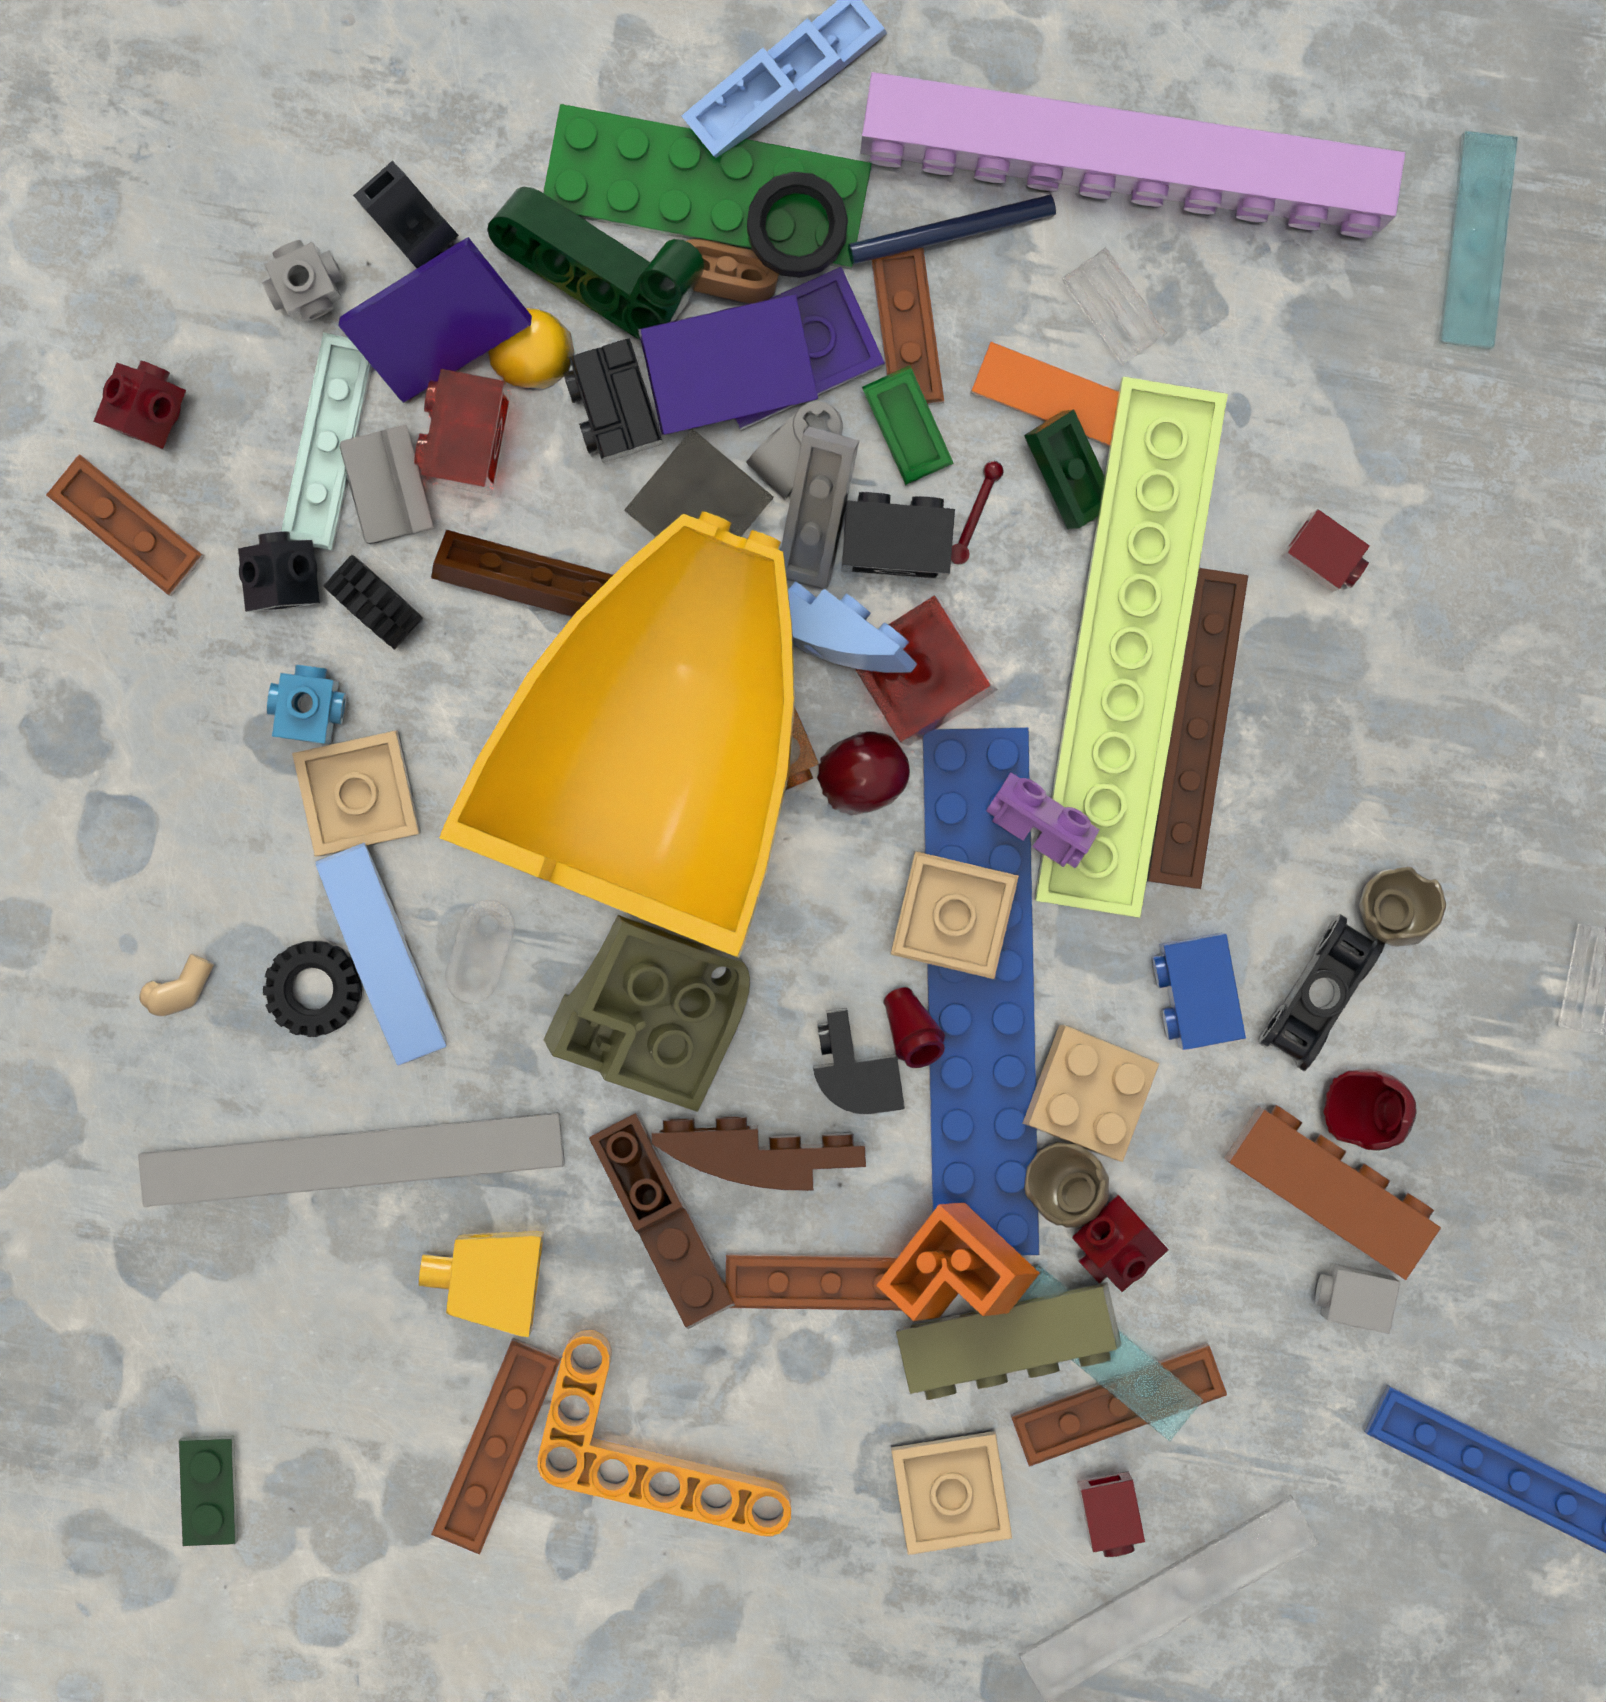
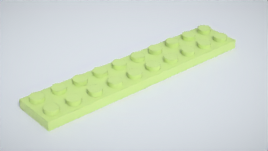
M1130 377L1121 378L1051 798L1064 807H1072L1081 811L1088 817L1091 824L1100 830L1089 851L1084 855L1076 868L1067 863L1062 867L1042 853L1035 894L1036 901L1141 917L1228 396L1226 393Z

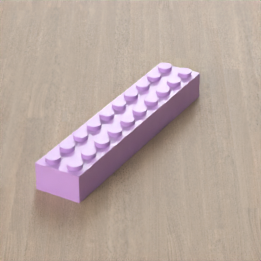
M871 72L860 154L870 155V163L885 167H901L902 160L923 163V171L939 175H953L954 168L975 171L974 178L986 182L1005 183L1006 176L1027 179L1028 187L1039 190L1057 191L1059 184L1080 187V195L1092 198L1108 199L1111 196V192L1131 194V202L1145 206H1163V200L1184 202L1185 211L1198 214H1215L1216 207L1237 210L1236 218L1245 221L1267 222L1268 215L1289 218V226L1305 230H1319L1320 224L1324 223L1341 226V234L1358 238H1371L1373 231L1381 232L1396 217L1405 152L876 72Z

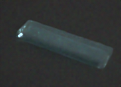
M1465 131L1462 134L1439 343L1485 349L1494 348L1518 137Z
M1039 1264L1035 1269L1040 1274L1018 1302L1069 1291L1070 1289ZM1120 1330L1119 1335L1122 1345L1117 1350L1110 1351L1112 1360L1080 1367L1079 1359H1072L1075 1364L1168 1441L1172 1440L1204 1400Z

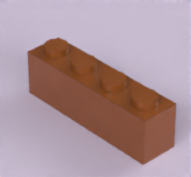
M1276 1105L1271 1113L1258 1106L1224 1159L1404 1280H1407L1441 1229L1440 1226L1429 1220L1434 1210L1409 1193L1401 1201L1387 1192L1385 1189L1390 1180L1366 1164H1363L1357 1172L1342 1162L1341 1159L1346 1151L1321 1134L1315 1142H1312L1297 1132L1303 1122Z

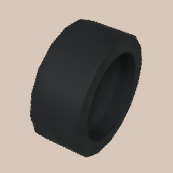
M793 171L775 176L759 188L749 205L747 233L752 251L764 266L781 276L803 278L822 272L836 261L845 245L848 216L843 199L829 182L815 174ZM795 193L808 195L819 201L826 210L829 220L828 235L822 246L813 253L800 257L786 255L776 249L769 240L766 231L767 214L773 204L782 197Z

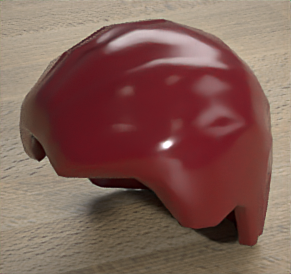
M875 731L858 732L832 745L825 755L820 758L821 763L819 764L817 779L823 789L822 794L827 797L828 803L832 805L834 810H839L851 816L863 814L890 805L899 797L909 780V762L906 754L892 736Z
M1363 1069L1347 1071L1333 1079L1329 1091L1326 1093L1323 1113L1326 1125L1328 1126V1132L1332 1133L1337 1140L1355 1144L1366 1150L1381 1151L1398 1146L1405 1141L1412 1130L1417 1109L1414 1096L1402 1081L1382 1071Z

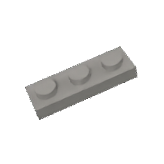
M809 426L804 432L780 550L784 552L787 579L826 589L831 582L860 440Z

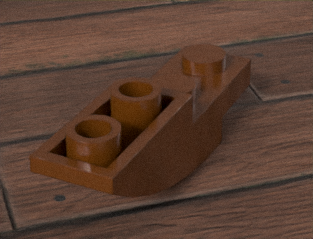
M635 1113L590 1136V1142L634 1230L639 1234L685 1328L690 1329L734 1306L735 1303L713 1262L714 1259L638 1115Z
M745 1116L715 1118L716 1127L695 1128L694 1119L663 1120V1129H653L652 1144L674 1159L701 1172L753 1187L814 1191L813 1169L866 1167L864 1142H854L853 1133L823 1134L821 1144H801L800 1135L769 1137V1146H759L758 1125L747 1126V1117Z

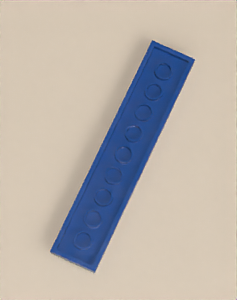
M1029 727L922 730L925 854L1019 876L994 979L927 963L928 1013L945 1034L943 1042L945 1051L943 1055L929 1065L932 1213L939 1204L966 1203L1020 1255H1039L1038 1210L1026 1197L1024 1189L1027 1166L1037 1154V1129L1022 1124L1036 1088L1031 830L1024 841H1022L998 824L992 822L994 816L986 812L1010 773H1013L1020 779H1030Z

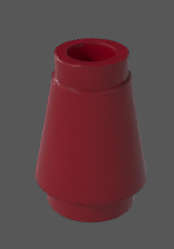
M903 987L890 992L884 998L883 1003L886 1008L897 1058L905 1061L906 1065L910 1068H922L934 1063L945 1051L943 1044L945 1039L944 1032L910 988Z

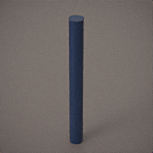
M1050 194L848 244L850 260L854 265L1056 215V206Z

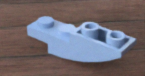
M796 581L788 588L793 646L829 662L860 670L885 673L911 672L917 665L903 650L909 642L885 622L877 629L866 621L871 613L847 593L839 600L826 589H823L815 597Z

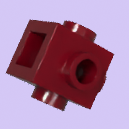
M140 360L137 369L116 363L112 375L104 385L103 398L93 422L138 441L163 449L170 430L180 415L181 403L186 390L167 382L170 375L169 371Z
M1119 1195L1101 1210L1096 1219L1085 1224L1072 1237L1086 1253L1078 1260L1099 1284L1108 1277L1121 1292L1126 1290L1133 1282L1142 1278L1148 1269L1169 1250Z

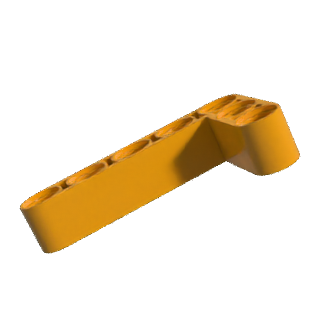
M595 1330L577 1332L569 1339L562 1355L538 1454L537 1468L540 1476L547 1483L555 1487L759 1536L772 1537L780 1534L787 1528L791 1520V1498L788 1491L775 1481L592 1438L610 1367L612 1348L608 1339ZM581 1344L596 1346L601 1353L602 1362L593 1369H583L575 1363L573 1350ZM570 1395H578L588 1403L589 1414L581 1420H571L562 1413L560 1408L561 1401ZM566 1447L575 1454L577 1465L568 1471L556 1470L549 1462L548 1453L554 1448ZM609 1459H617L625 1464L629 1475L623 1482L617 1484L609 1483L602 1478L599 1471L600 1465ZM659 1472H670L678 1478L680 1488L672 1495L662 1496L652 1489L650 1480ZM721 1484L730 1491L732 1498L726 1506L712 1508L703 1501L701 1495L703 1490L709 1485ZM765 1496L773 1497L782 1504L783 1510L776 1519L763 1520L754 1513L753 1506L755 1502Z

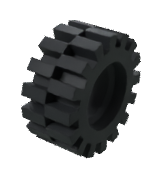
M352 554L323 585L347 610L394 650L423 619L400 595Z
M307 941L292 945L282 953H279L273 959L272 966L267 968L264 976L267 978L266 985L263 986V996L266 995L268 1003L265 1006L268 1012H272L275 1016V1022L280 1027L284 1026L289 1029V1033L297 1036L306 1035L307 1037L326 1035L344 1026L357 1011V1004L362 997V991H360V982L362 981L352 958L344 954L343 949L327 944L328 942ZM304 969H320L332 981V997L320 1009L305 1008L294 997V980Z

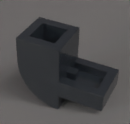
M393 160L353 195L416 268L451 248V242L459 236Z
M847 1008L827 1010L828 1022L817 1025L822 1055L832 1054L834 1063L813 1065L814 1076L824 1095L838 1107L857 1114H875L905 1109L896 1054L855 1059Z

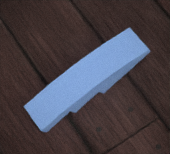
M837 0L814 21L811 22L808 18L770 50L766 51L764 47L681 116L711 154L717 158L803 100L885 36L887 32L862 0Z
M365 842L315 861L342 935L397 1066L447 1047L446 1038L426 995L424 982L405 941L404 931Z

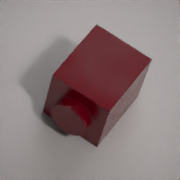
M1317 509L1310 514L1281 556L1328 590L1334 592L1339 590L1343 584L1352 588L1369 564L1362 557L1370 545Z
M1129 1471L1077 1481L1088 1539L1093 1553L1103 1551L1104 1557L1122 1556L1134 1552V1544L1145 1542L1134 1482Z

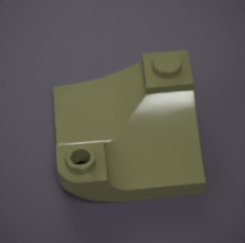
M617 915L601 949L583 978L569 995L564 994L543 1041L552 1056L598 1071L605 1081L698 1112L743 1015L750 989L748 968L740 957L732 956L708 945L695 943ZM726 967L723 976L716 979L711 978L712 972L716 968Z

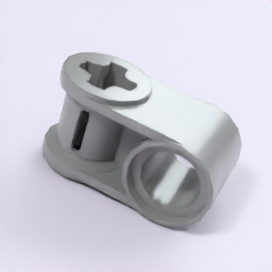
M813 401L800 407L780 429L773 432L757 448L746 462L783 499H786L792 493L802 437L808 426L810 427L806 421L808 415L813 413L821 417L828 413L831 418L826 424L827 427L831 430V433L842 435V418L838 411L826 402Z

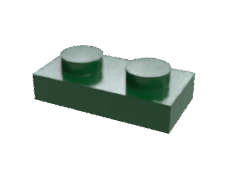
M1075 410L1061 411L1025 434L1024 437L1067 529H1078L1099 516L1105 475Z
M234 1436L181 1438L179 1440L183 1546L236 1544L238 1541Z

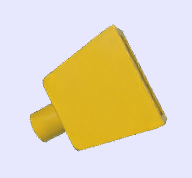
M522 1231L458 1235L454 1243L453 1258L422 1255L419 1286L448 1289L446 1313L451 1316L521 1337H529L533 1327L544 1232Z

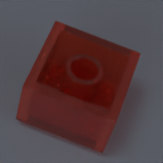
M446 369L440 370L438 381H429L424 412L429 413L431 423L428 434H419L414 464L419 465V469H422L421 476L430 484L487 495L493 494L512 394L505 381Z
M935 595L888 624L909 642L903 650L917 663L911 672L885 673L855 669L900 743L907 746L998 690L944 602Z

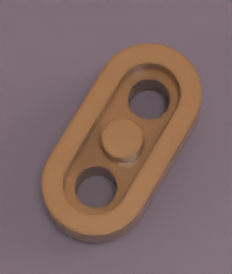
M705 239L686 241L699 250L705 264L703 274L694 291L745 303L768 300L775 294L779 274L764 266L752 250Z

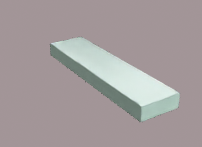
M323 332L281 532H290L291 541L312 540L313 547L329 551L334 550L348 484V477L339 444L343 440L358 437L372 371L371 364L348 337Z

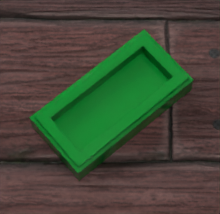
M910 365L862 386L905 485L954 464Z

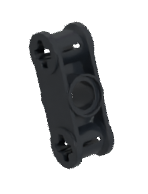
M1339 914L1324 933L1314 956L1284 1004L1278 1008L1260 1037L1259 1044L1265 1048L1272 1045L1296 1060L1298 1069L1303 1072L1306 1071L1320 1053L1331 1028L1346 1007L1358 985L1377 962L1385 943L1378 939L1373 941L1347 925V918ZM1341 941L1357 950L1359 954L1357 955L1353 951L1343 946L1341 944ZM1327 978L1334 987V997L1329 1005L1318 1008L1311 1002L1309 990L1316 980ZM1285 1031H1288L1294 1036L1301 1039L1303 1041V1044H1300L1292 1038L1288 1037L1285 1034Z

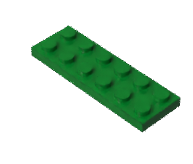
M560 104L543 193L583 219L687 239H705L752 250L747 233L749 205L759 188L775 176L793 171L815 174L834 187L843 199L848 216L845 245L836 261L829 266L852 270L853 264L850 260L848 244L858 240L872 163L749 139L743 140L715 158L691 128ZM795 193L784 196L773 204L767 214L766 231L768 238L776 249L786 255L800 257L811 254L822 246L828 235L829 220L826 210L819 201L808 195Z

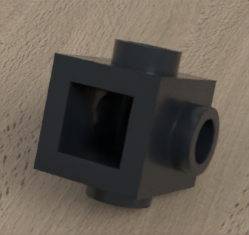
M288 531L272 532L258 535L259 544L238 548L239 577L242 582L245 612L286 610L320 603L317 563L314 557L312 540L291 541L290 532Z

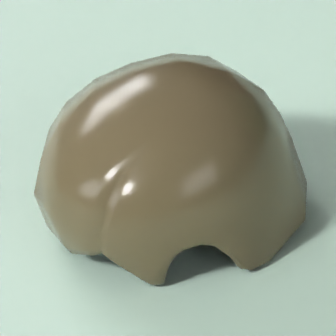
M1412 867L1379 872L1365 885L1359 903V910L1369 933L1383 943L1395 947L1419 944L1438 928L1446 909V901L1440 883L1436 879L1429 880L1422 877Z
M1056 1142L1039 1150L1026 1169L1024 1189L1026 1197L1046 1220L1057 1226L1079 1228L1096 1219L1109 1199V1176L1103 1164L1087 1149L1077 1144Z

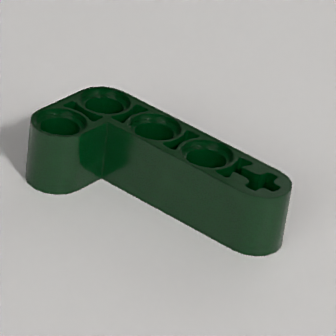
M523 186L517 188L491 219L487 228L490 240L501 252L639 340L638 329L676 320L687 305L703 274L705 266L699 250L691 243L681 239L667 241L652 261L649 262L552 198L532 187Z

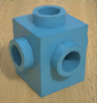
M295 665L294 675L280 673L279 684L271 683L267 699V714L275 715L272 737L331 744L334 723L342 724L346 693L338 692V681L326 679L327 669ZM309 694L313 705L308 712L304 713L300 703L302 698Z

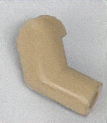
M190 954L177 980L163 984L150 981L142 987L139 995L142 1006L147 1008L149 1013L156 1016H167L191 1008L197 1002L214 964L202 957Z

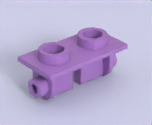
M1013 773L1009 774L986 812L994 816L992 822L998 824L1022 841H1024L1033 826L1040 830L1041 834L1032 847L1062 867L1067 863L1076 868L1084 855L1089 851L1100 830L1093 826L1088 817L1081 811L1072 807L1062 806L1048 797L1044 789L1036 782L1026 778L1020 779Z

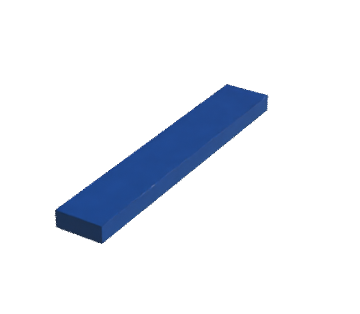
M1387 1385L1364 1431L1367 1435L1606 1553V1493Z

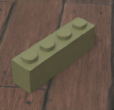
M1107 1282L1018 1301L1007 1314L982 1316L978 1311H972L903 1326L896 1331L909 1392L913 1394L924 1391L926 1400L956 1394L955 1384L975 1380L977 1389L1001 1385L1008 1382L1007 1373L1027 1369L1029 1378L1049 1375L1060 1371L1058 1362L1078 1358L1080 1367L1104 1363L1112 1360L1110 1351L1117 1350L1122 1345Z

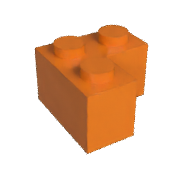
M966 1203L939 1204L876 1286L913 1321L940 1318L958 1294L982 1316L1009 1313L1040 1272Z

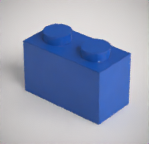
M1215 933L1159 944L1161 956L1153 957V967L1158 988L1167 987L1171 1008L1162 1009L1168 1040L1177 1039L1178 1047L1182 1050L1246 1039L1227 934Z

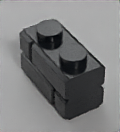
M630 338L569 357L573 370L565 372L563 375L572 403L582 400L589 421L579 423L589 454L599 451L601 460L604 463L663 444Z

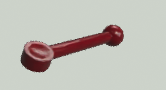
M989 461L983 468L985 479L959 542L952 546L951 562L954 564H964L969 559L970 553L967 548L994 482L1001 479L1004 473L1003 466L998 461Z

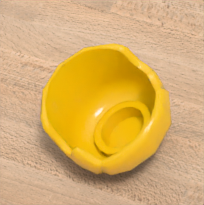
M526 308L532 315L531 325L489 350V361L496 374L501 376L505 382L518 387L545 389L553 386L564 376L563 373L569 371L571 364L569 357L574 355L571 332L556 316L539 309Z

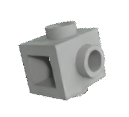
M296 240L283 245L272 253L275 259L264 264L270 279L263 281L262 284L274 309L278 311L285 308L286 312L294 320L303 317L304 321L316 319L333 309L331 303L342 299L335 283L343 280V277L330 250L321 254L313 242L303 245L301 240ZM304 269L308 270L309 279L303 286L291 284L290 276Z

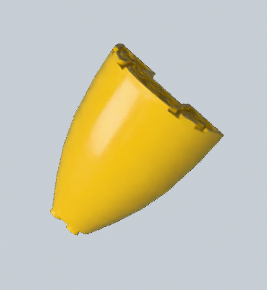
M702 511L699 519L686 514H682L629 559L572 616L527 673L478 755L439 838L739 958L745 945L767 875L789 777L795 706L793 631L784 552L778 550L781 541L751 530L748 539L739 537L728 532L732 524L731 522Z

